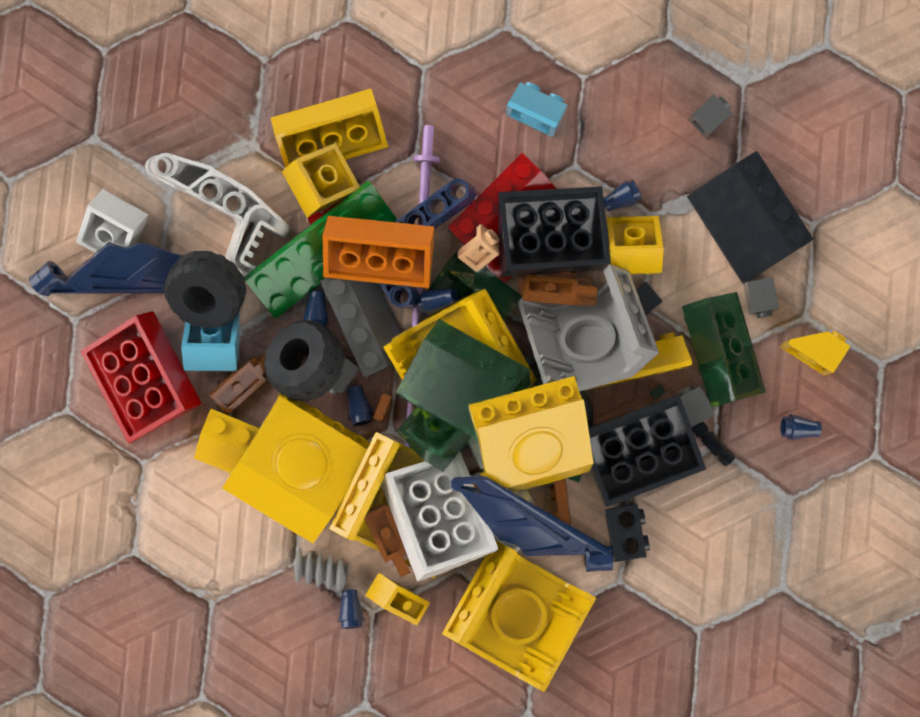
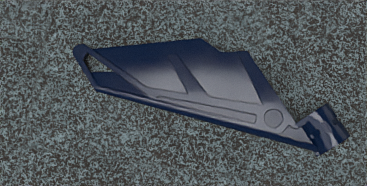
M108 242L68 277L57 264L48 261L29 277V283L37 293L47 297L51 294L164 293L166 277L171 267L182 255L144 242L128 247Z
M486 476L456 477L451 480L452 489L464 495L500 541L517 545L525 556L585 554L586 572L613 571L612 546L607 547ZM463 484H475L478 488L465 486Z

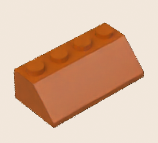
M328 216L323 232V277L429 288L434 251V226Z

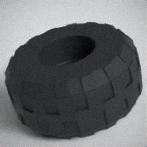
M196 250L179 257L171 267L164 283V295L171 310L182 321H186L195 327L210 329L225 326L236 317L245 300L246 285L245 279L236 265L226 259L225 256L213 253L212 251Z
M311 320L294 322L281 329L277 336H274L271 340L265 356L266 378L274 389L289 399L301 402L318 399L333 388L341 375L344 365L343 346L333 332L319 323ZM309 354L305 364L300 367L303 359Z

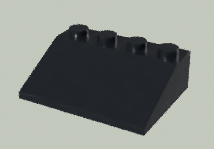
M758 151L737 162L687 196L742 284H745L814 240Z
M602 186L498 192V238L501 277L525 276L526 274L542 275L562 272L603 271L611 264Z
M679 394L588 428L594 463L591 467V472L602 503L606 507L707 470Z

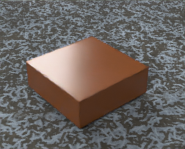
M382 394L373 417L374 419L381 422L385 421L393 401L391 396Z

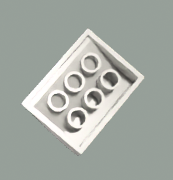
M460 450L386 473L381 483L417 582L442 574L498 550L491 529L464 495L459 491L453 490L451 487V480L453 478L470 477ZM463 484L474 488L473 484Z

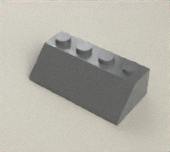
M334 278L321 280L323 289L363 377L367 379L393 367L394 365L384 346L402 332L380 284Z

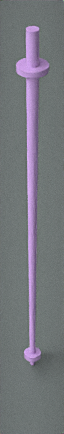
M424 125L422 155L414 156L413 162L421 163L419 204L429 197L431 165L440 163L439 157L432 156L434 126ZM418 217V225H422L423 219ZM416 287L419 294H422V288ZM418 305L413 308L412 327L420 323L421 312ZM408 391L405 446L410 448L414 400Z

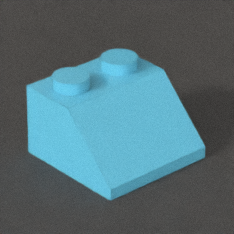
M520 82L507 104L506 116L553 137L566 111L567 104L563 103L564 99L556 94L550 93L548 96L540 92L541 88L533 83L526 82V84Z
M240 313L227 325L210 329L195 327L185 322L181 345L184 370L237 371Z

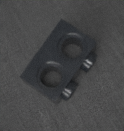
M638 504L604 509L610 546H612L613 561L619 562L647 557L646 551L650 550L648 535H643L641 525L646 524L643 508L639 509ZM627 511L632 515L633 521L630 526L623 527L619 523V516ZM628 538H633L637 542V548L632 553L625 552L623 548V543Z

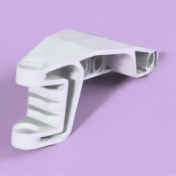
M169 153L152 156L146 161L145 170L151 178L176 191H182L230 216L235 221L236 226L225 257L236 265L243 277L256 268L244 261L245 256L248 258L253 257L254 253L249 251V248L258 247L259 243L254 241V238L263 237L264 233L259 230L260 227L287 239L292 229L290 225L248 187L217 171L212 166ZM159 160L165 164L163 173L158 169L157 164ZM207 183L215 188V195L211 199L206 198L202 192L203 187ZM230 196L236 197L239 203L238 208L234 211H230L226 206V201ZM252 221V224H251V226H250V228H249V230H248V232H247V234H246V236H245V238H244V240H243V242H242V244H241V246H240V248H239V245H240V243H241L242 237H243V235H244V233H245V231H246V229H247L249 223Z

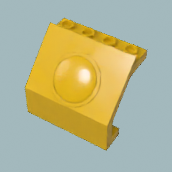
M486 289L458 300L457 303L444 308L391 339V342L384 346L386 353L436 439L444 436L459 423L456 416L469 411V405L528 389L537 381Z
M575 376L469 405L484 467V472L480 473V476H486L514 493L587 473L594 464L584 399L581 398Z
M280 393L244 455L230 472L222 489L313 544L345 497L370 442L350 431L340 422L324 415L319 409L311 407L305 402L289 399Z
M376 432L329 529L349 540H356L379 551L364 518L369 510L385 502L388 505L381 487L386 473L431 460L432 458ZM409 558L406 559V564L412 567Z
M495 540L498 550L485 556L442 634L545 692L594 604L596 597L563 581L518 555V552Z

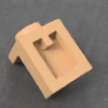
M480 224L477 227V236L458 250V258L477 272L499 255V238L493 230H488Z

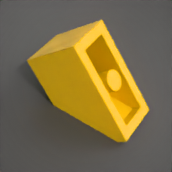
M378 573L365 595L383 609L415 625H418L430 605V602L381 573Z

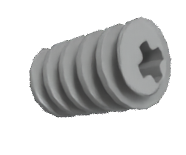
M299 548L293 569L295 581L300 582L302 577L305 576L306 584L310 585L315 578L316 587H320L326 581V588L328 590L336 583L337 592H341L347 581L351 560L345 567L343 558H339L337 563L333 564V556L330 555L324 562L322 553H319L316 559H313L312 551L309 550L306 556L303 557L302 549Z

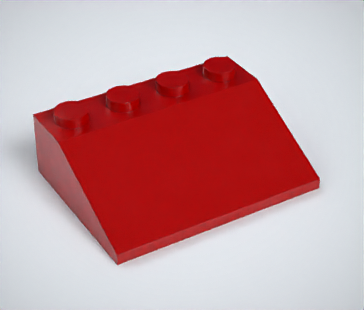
M521 153L448 226V232L463 246L477 236V227L480 224L488 230H493L498 236V192L557 188L526 155ZM499 255L484 266L503 286L513 277H501Z
M154 311L135 315L80 351L128 444L183 416L202 404Z

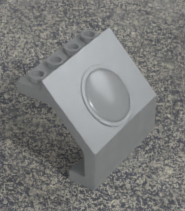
M611 264L603 270L607 283L597 290L596 305L546 304L523 301V298L518 301L521 317L526 327L528 339L530 340L543 384L575 376L579 391L633 377L659 353L629 271Z

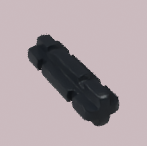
M703 421L696 424L692 428L693 433L697 437L702 438L701 442L714 456L719 457L718 460L723 466L730 465L735 459L732 452L725 449L726 446L713 432L708 430L709 427Z

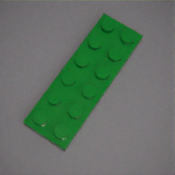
M369 181L244 277L245 282L275 319L320 285L321 280L325 279L323 277V232L328 216L395 222L398 220Z

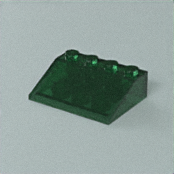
M439 319L424 338L396 394L478 441L469 405L528 389L531 385L530 370Z

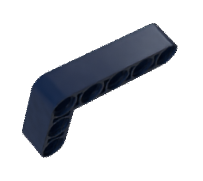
M453 179L396 220L395 223L414 224L418 217H422V225L434 226L435 230L470 205L476 197V190L471 183L462 179ZM465 186V195L458 199L456 195L458 188ZM443 201L444 210L437 214L435 207L439 202ZM379 283L394 306L403 309H412L417 306L419 292L416 287ZM407 290L409 298L405 303H402L400 299L401 293Z

